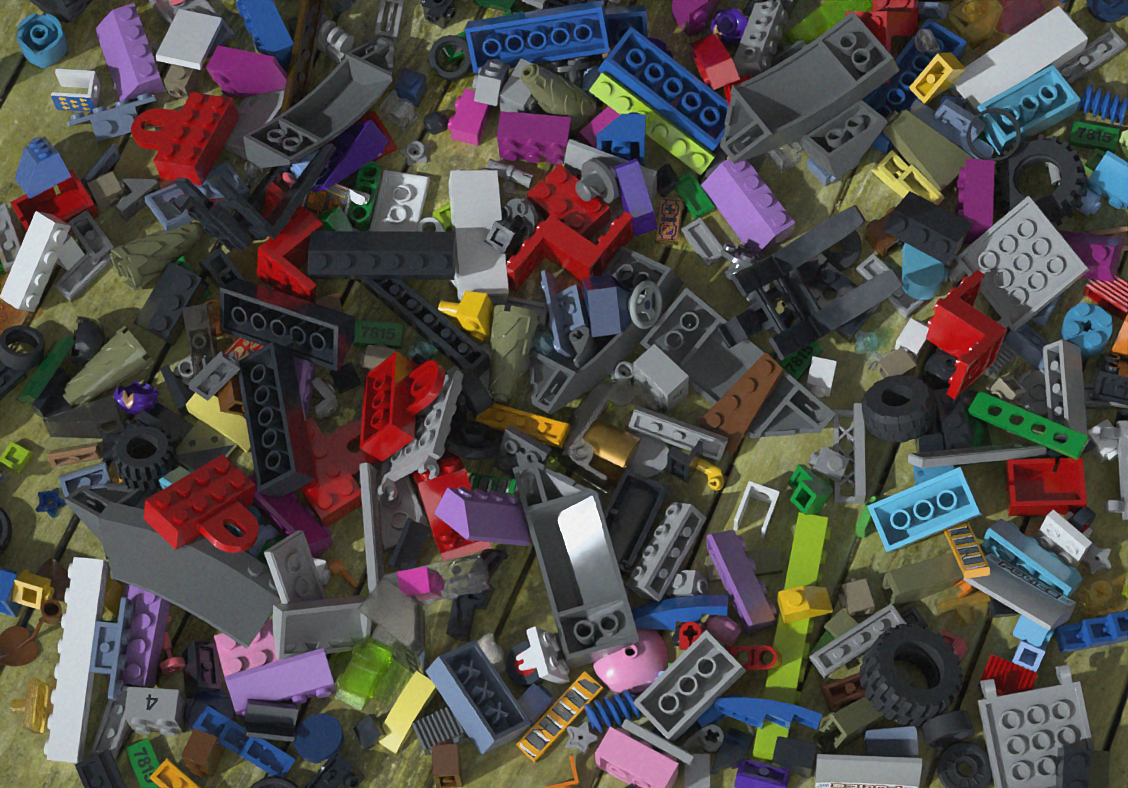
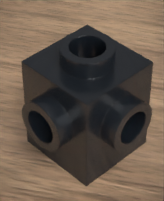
M423 0L424 17L430 23L444 29L449 21L454 18L456 14L455 0Z

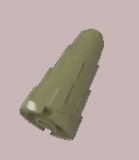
M530 64L523 68L521 80L531 91L538 104L548 115L571 117L572 134L580 132L589 124L587 121L589 116L594 118L596 102L587 91H584L572 82L566 81L560 75L551 73L536 64Z
M192 221L170 231L159 230L142 239L139 237L110 250L112 251L110 253L111 260L118 275L128 279L124 281L125 285L130 290L137 291L161 274L160 271L165 269L169 262L174 263L178 260L179 256L194 247L196 242L201 240L203 231L197 222L193 223Z
M505 305L493 307L488 390H490V395L493 396L492 400L507 402V399H511V395L515 393L518 378L524 367L526 356L529 354L536 328L540 322V316L532 310L512 305L511 309L504 311Z
M125 325L116 331L117 334L101 348V351L85 365V368L66 384L64 388L66 393L63 394V397L71 406L74 404L77 406L86 404L102 392L108 391L125 379H129L145 368L148 369L155 363Z

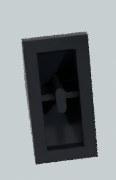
M778 736L772 761L804 778H810L817 744Z

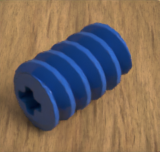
M1090 84L1084 89L1076 111L1084 106L1085 114L1093 109V117H1096L1101 112L1102 120H1105L1110 115L1111 123L1114 124L1117 119H1120L1119 126L1121 127L1128 109V97H1125L1120 102V95L1116 94L1111 99V91H1107L1103 96L1102 88L1099 87L1094 93L1093 85Z
M624 689L622 691V698L617 693H614L613 702L607 696L604 697L603 705L598 700H595L594 709L589 704L584 705L593 731L596 727L602 733L603 724L613 728V720L621 726L622 717L632 721V713L639 719L641 718V711L633 704L637 699L633 689L632 695Z

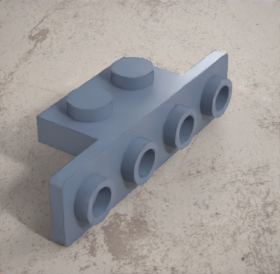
M151 93L137 96L138 101L129 103L128 99L115 102V108L107 110L105 105L92 109L94 114L85 116L84 112L71 115V120L67 121V125L71 126L90 120L96 140L99 142L130 133L132 123L138 117L135 106L158 99L157 96H151Z
M947 98L936 111L918 100L913 102L909 110L910 113L968 153L973 159H979L972 153L967 143V129L975 117L973 114ZM977 118L971 129L972 143L979 153L991 158L994 148L977 137L984 130L986 123Z
M547 270L541 271V286L546 296L545 306L549 311V326L554 335L553 346L558 353L569 359L573 357L569 339L570 333L577 327L584 326L589 328L582 291L575 284L560 292L557 278Z
M121 597L118 623L96 621L89 672L111 675L108 699L115 701L118 700V695H122L124 682L120 679L121 671L125 670L127 664V655L124 654L125 644H129L130 629H127L128 619H132L134 605L131 604V600L127 597Z

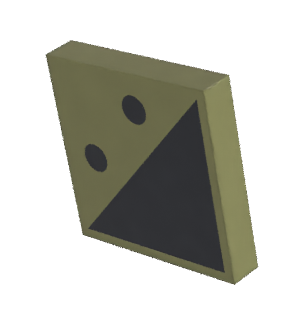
M199 419L175 450L178 464L187 470L190 468L195 471L222 454L230 459L239 446Z

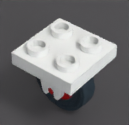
M1087 506L1083 507L1075 515L1069 511L1064 517L1060 516L1055 510H1052L1045 518L1035 539L1044 549L1055 553L1063 564L1076 568L1092 544L1088 538L1093 530L1089 526L1095 519L1096 513Z
M538 627L526 630L529 641L521 642L514 646L506 660V671L510 679L516 684L530 687L533 683L538 685L544 680L559 685L570 682L568 677L569 667L562 656L561 650L563 648L560 638Z

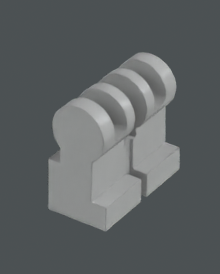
M323 13L316 48L325 55L328 54V57L339 65L344 60L345 53L356 48L352 45L354 37L348 32L345 33L342 27H336V23L331 19L328 20V17Z

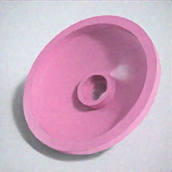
M636 628L640 641L593 663L597 677L607 688L619 694H622L624 689L631 695L632 689L635 695L641 694L655 681L660 671L667 669V647L656 630ZM631 649L635 654L628 656L625 652Z

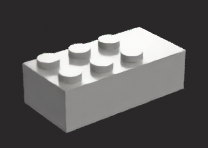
M706 630L633 704L669 741L674 743L716 701V698H719L746 670Z

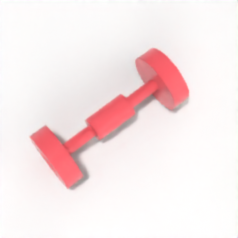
M170 611L168 614L167 623L170 622L172 619ZM165 632L162 649L163 652H166L168 659L160 664L162 674L169 675L183 670L186 664L183 657L172 656L171 650L173 647L168 632Z

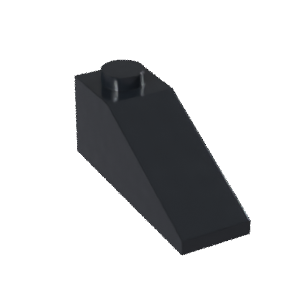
M222 248L216 249L198 263L219 291L220 287L237 278L245 280Z

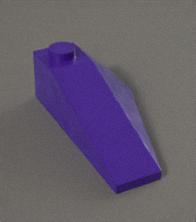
M372 120L351 125L334 139L331 144L336 149L310 190L313 193L329 189L384 152V146L389 140Z

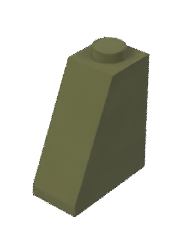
M865 696L832 714L812 739L823 754L835 755L864 735L865 731L871 730L884 720L885 714L881 710L878 712L873 707L874 703L872 700L868 701Z

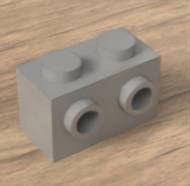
M498 59L487 60L484 67H480L478 74L474 76L472 88H476L474 101L497 106L499 94L508 80L510 65L504 64L503 61Z

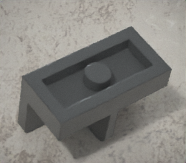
M221 351L213 360L204 357L202 359L203 369L188 383L189 389L208 401L241 369L237 353L232 351L227 355Z

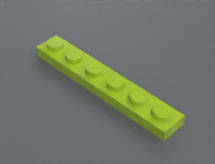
M605 71L601 73L589 91L620 115L631 112L646 115V134L699 175L703 174L716 155Z

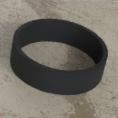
M998 108L986 109L977 114L967 129L968 146L972 153L982 160H995V162H999L1008 158L1017 149L1021 139L1020 126L1015 117L1009 112ZM987 113H998L1006 116L1013 123L1016 130V142L1010 153L1002 157L990 158L976 150L971 140V129L977 118Z

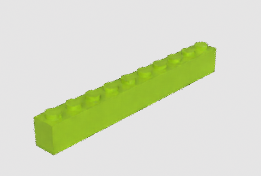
M798 513L784 590L803 585L821 587L823 573L818 572L819 565H825L827 550L823 549L824 541H829L832 528L827 526L828 517ZM781 612L779 613L773 647L780 651L782 662L778 668L768 671L763 699L799 706L801 692L796 691L798 682L803 683L805 667H801L802 658L807 659L810 644L805 643L807 634L812 635L814 620L808 618L784 624ZM773 654L771 655L770 663L773 661ZM765 720L762 729H757L753 757L772 760L777 737L787 738L789 729ZM793 721L790 727L791 731H794L796 721Z

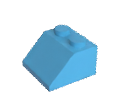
M1107 151L1090 174L1086 187L1097 195L1109 200L1108 203L1114 208L1125 210L1128 207V162Z

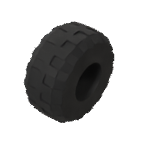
M896 375L878 380L866 391L862 400V414L867 430L883 441L903 443L912 439L915 440L922 434H925L936 420L937 409L933 390L927 383L914 376Z

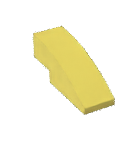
M893 150L886 154L871 170L903 198L909 191L936 205H939L945 198L912 164L908 166Z
M194 393L186 404L188 412L237 443L240 449L248 453L251 447L246 419L239 415L220 412L219 401L216 396L213 395L207 401L197 393Z
M418 671L414 673L383 723L382 728L386 736L378 743L393 753H398L414 730L412 723L421 720L425 714L426 707L438 692L432 680Z

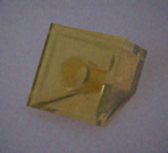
M953 0L949 3L950 8L946 18L960 38L967 41V45L973 51L992 37L1003 7L997 0Z

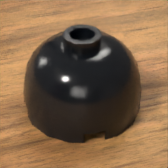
M77 316L76 323L78 325L77 330L74 329L73 334L75 344L71 351V356H73L71 363L87 364L109 342V336H105L104 327L97 320Z
M939 350L932 354L925 364L924 382L928 384L933 392L934 390L949 388L950 384L948 381L957 369L955 367L957 359L944 350Z

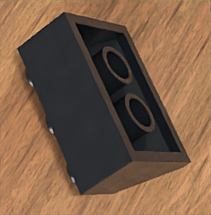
M909 191L893 210L883 231L950 267L973 224Z
M169 262L135 319L134 324L174 346L210 284L183 267Z
M949 388L934 390L937 409L936 418L939 433L943 434L944 450L992 445L987 422L970 415L968 411L978 391L966 389L956 399H953L947 395ZM977 463L959 464V465H953V466H954V467H959V466H965V465H971V464H977Z
M1058 747L1055 788H1108L1110 752Z

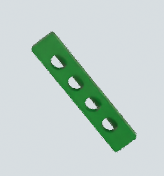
M981 391L978 392L968 409L970 415L1074 459H1079L1089 442L1087 435ZM1000 407L1002 412L997 416L991 413L990 409ZM1015 416H1022L1024 418L1020 425L1011 422V419ZM1037 425L1046 427L1042 434L1032 430ZM1059 434H1065L1068 436V439L1065 443L1058 442L1054 439Z

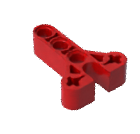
M691 621L684 623L679 631V650L686 651L706 631V628L702 624ZM694 630L698 632L697 635L689 637L690 632ZM723 646L738 663L740 653L745 651L748 654L747 663L741 665L745 670H773L778 668L782 662L780 651L774 647ZM767 651H771L773 661L766 665L763 661V655Z

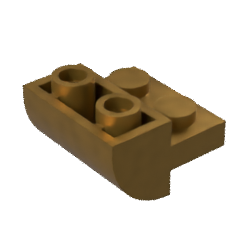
M597 418L591 424L581 442L580 447L582 449L575 466L614 485H618L624 470L628 469L630 462L635 457L641 438Z

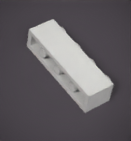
M35 212L0 295L1 299L19 310L35 312L63 243L67 238L70 225L52 214Z

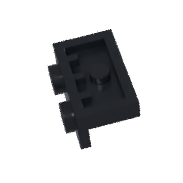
M337 754L334 758L324 763L304 788H357L364 779V775L353 763Z

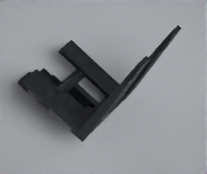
M327 144L319 150L267 220L259 213L265 204V187L271 182L278 185L283 178V173L287 172L291 165L271 167L247 200L222 176L209 177L208 181L225 198L210 199L188 178H175L173 182L186 195H179L174 202H163L161 206L170 215H181L187 209V214L192 219L199 221L204 226V231L210 236L216 237L230 252L234 248L242 252L245 248H249L254 241L265 240L268 236L272 240L276 239L328 163L336 147L333 144ZM237 209L238 212L233 217L227 210Z
M857 205L833 215L771 256L731 275L743 297L753 292L755 298L750 300L752 305L747 307L748 310L717 327V331L727 348H732L760 331L764 332L767 330L769 334L776 331L777 335L768 340L780 360H783L888 298L903 286V281L893 268L871 278L822 309L798 271L799 266L850 235L865 222V218ZM774 281L776 287L765 292L762 287ZM782 297L784 299L781 303L782 306L787 305L789 309L778 314L772 303ZM794 320L798 322L797 324L791 326L788 329L785 326Z

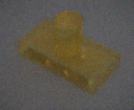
M979 593L939 602L935 605L938 614L957 610L962 628L976 625L972 606L990 602V597L986 593Z
M28 678L26 699H14L11 702L12 714H24L23 728L33 734H43L49 689V685L38 678Z

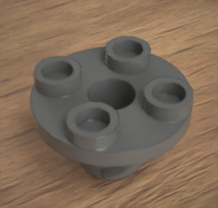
M589 56L575 57V59L568 61L567 59L547 62L545 69L551 73H558L566 81L582 88L583 73L580 69L591 67V61Z
M594 157L583 163L582 178L575 185L576 192L582 200L590 201L598 196L605 203H610L619 197L615 180L617 174L611 166L607 167Z
M524 198L512 199L506 206L501 208L502 220H506L524 231L518 246H521L528 237L531 238L535 234L538 224L544 220L543 214Z
M725 243L721 254L731 261L725 273L726 277L732 282L734 281L731 275L767 257L761 254H752V248L743 244H739L737 248L734 245Z

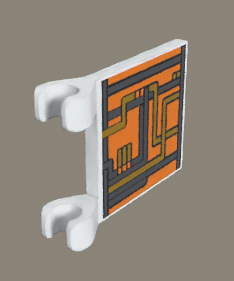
M336 183L327 190L314 193L309 190L302 207L315 218H318L323 211L337 206L347 216L351 200L359 205L367 204L370 195ZM352 227L353 231H359V229Z

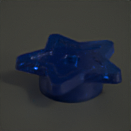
M55 488L52 491L38 492L39 505L35 510L38 513L47 512L52 518H55L57 510L67 504L65 500L59 497V488Z

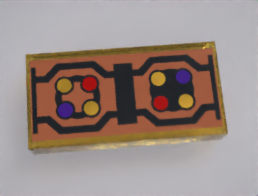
M660 198L655 243L679 244L683 209L682 199Z

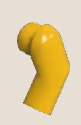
M701 458L696 469L707 474L708 484L712 490L722 489L725 481L721 468Z

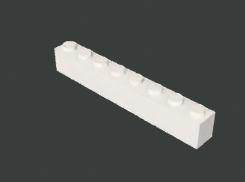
M74 557L73 563H70L68 568V577L71 578L70 588H67L65 592L67 611L63 613L61 620L64 633L63 638H60L58 643V653H61L60 663L56 664L54 673L57 685L51 694V703L54 704L53 714H50L48 718V729L51 730L50 737L46 740L44 746L47 760L68 763L83 761L94 673L89 672L95 623L102 620L109 563L105 560Z

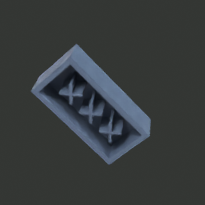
M476 640L438 656L426 670V673L481 755L518 738L531 724Z

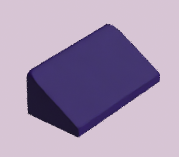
M745 758L739 764L734 787L787 788L791 771L786 768Z

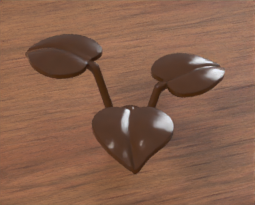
M53 557L48 559L35 575L51 579L50 587L54 588V595L52 599L46 600L42 604V617L39 618V622L31 636H29V632L25 628L20 626L9 627L0 634V664L18 667L33 661L39 649L32 640L37 637L43 623L54 625L62 620V607L58 601L65 600V592L67 588H70L71 578L68 577V571Z

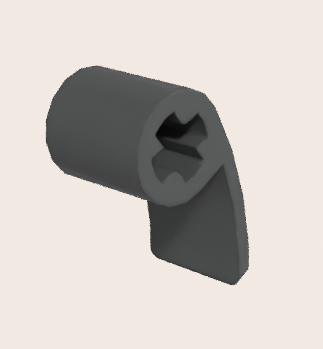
M584 326L575 328L569 335V339L577 353L573 360L577 370L593 359L598 349L590 330Z
M708 725L693 734L681 748L688 751L690 747L699 742L705 752L710 754L717 753L723 743V731L716 725ZM711 735L712 738H716V743H713L711 740L707 741L708 736Z

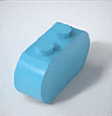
M904 243L902 254V289L906 294L915 299L927 300L939 294L942 283L947 282L948 268H944V264Z

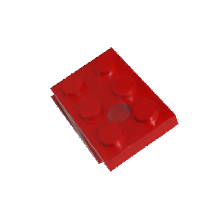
M873 0V11H853L889 54L891 36H914L917 33L918 0ZM846 11V12H845V17H846L848 14H850L852 11ZM890 78L884 83H890Z
M273 182L265 187L264 215L266 219H268L286 195ZM299 205L276 239L272 240L269 238L258 247L257 275L263 283H268L276 291L315 303L317 285L298 269L308 262L311 231H323V223Z
M626 211L621 217L617 216L610 225L611 229L606 235L603 233L595 245L550 215L546 221L542 220L538 224L535 234L523 242L519 253L512 255L508 260L506 266L509 287L517 292L545 258L582 283V278L601 276L621 245L625 247L633 238V216Z
M976 270L971 276L966 275L957 288L953 287L949 291L946 298H940L933 308L935 314L927 324L929 330L926 339L957 359L955 363L957 369L948 381L950 387L947 395L953 399H956L994 364L1007 332L1005 327L973 307L985 274L979 270Z
M445 449L442 457L436 459L440 470L439 475L431 480L429 479L430 471L428 468L421 474L418 473V469L412 472L443 563L492 547L490 542L465 539L434 514L448 487L457 489L464 487L472 490L466 469L459 456Z

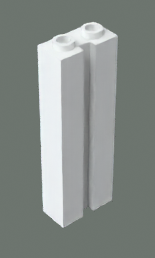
M1057 6L966 66L965 71L947 90L953 97L965 99L964 109L976 116L979 114L977 110L978 105L1051 65H1054L1057 69L1084 51L1088 40L1087 35L1082 28H1078L1072 21L1068 12L1063 11Z
M458 169L450 171L448 185L452 232H455V269L458 303L461 302L465 291L487 293L493 305H506L509 290L505 254L484 242L494 222L502 220L497 170L488 169L471 171Z

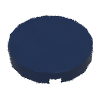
M1086 0L1088 12L1101 22H1119L1128 15V0Z
M221 690L218 693L199 692L190 698L185 708V719L192 732L194 729L192 726L205 705L235 722L236 712L232 700Z
M323 713L312 715L297 727V737L294 746L297 753L307 762L322 763L321 761L334 758L341 750L344 743L343 728L339 721L331 715Z

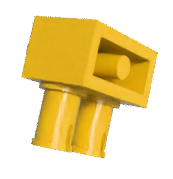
M465 291L460 303L440 302L438 311L443 316H447V319L457 328L465 331L470 339L476 344H490L494 306L487 293Z

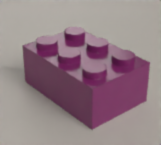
M500 111L497 132L499 158H504L508 161H515L517 159L527 160L531 163L550 162L554 165L564 164L569 140H572L571 117Z
M966 158L964 167L959 169V178H957L956 184L958 199H956L955 213H958V217L973 224L963 244H972L992 227L995 160Z

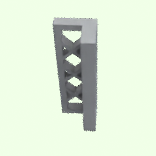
M854 403L853 410H833L836 413L833 417L834 451L849 458V463L853 465V471L847 476L843 474V480L840 483L834 481V503L864 504L865 426L862 403ZM839 417H853V425L845 430L839 424ZM845 437L853 443V448L847 453L839 447V442ZM852 476H854V482L850 480ZM847 482L854 489V496H840V488Z

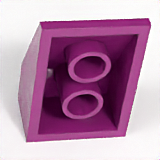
M672 0V19L688 37L695 33L698 34L705 29L721 0Z
M217 46L206 66L212 79L221 88V92L228 97L246 98L285 89L287 74L274 56Z

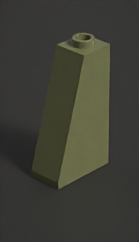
M895 110L885 117L887 124L882 131L910 165L912 164L938 191L943 190L959 174V169L964 167L966 158L973 159L968 153L907 110L899 112Z
M953 552L886 572L881 590L888 605L892 603L898 609L953 587L963 580L964 576Z

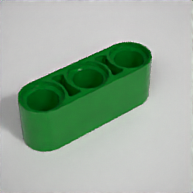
M373 161L368 162L359 169L354 188L356 191L371 195L368 203L359 205L351 200L349 208L352 227L359 229V231H366L370 228L382 180L380 167ZM369 174H375L374 177H366ZM359 215L365 216L362 219H356V217Z

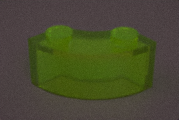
M369 636L362 643L358 642L352 651L353 657L345 673H341L336 680L335 687L338 690L335 698L362 711L372 700L381 678L388 670L394 648Z

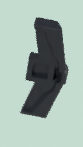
M489 548L482 550L461 581L457 583L453 592L454 597L446 634L453 639L470 642L475 610L487 609L495 591V587L489 584L488 581L503 560L508 558L509 555L505 551Z

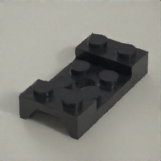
M821 253L798 267V271L822 309L858 287L833 267ZM827 290H833L837 296L833 300H826L823 294ZM882 302L841 325L835 331L851 343L867 320L882 310Z

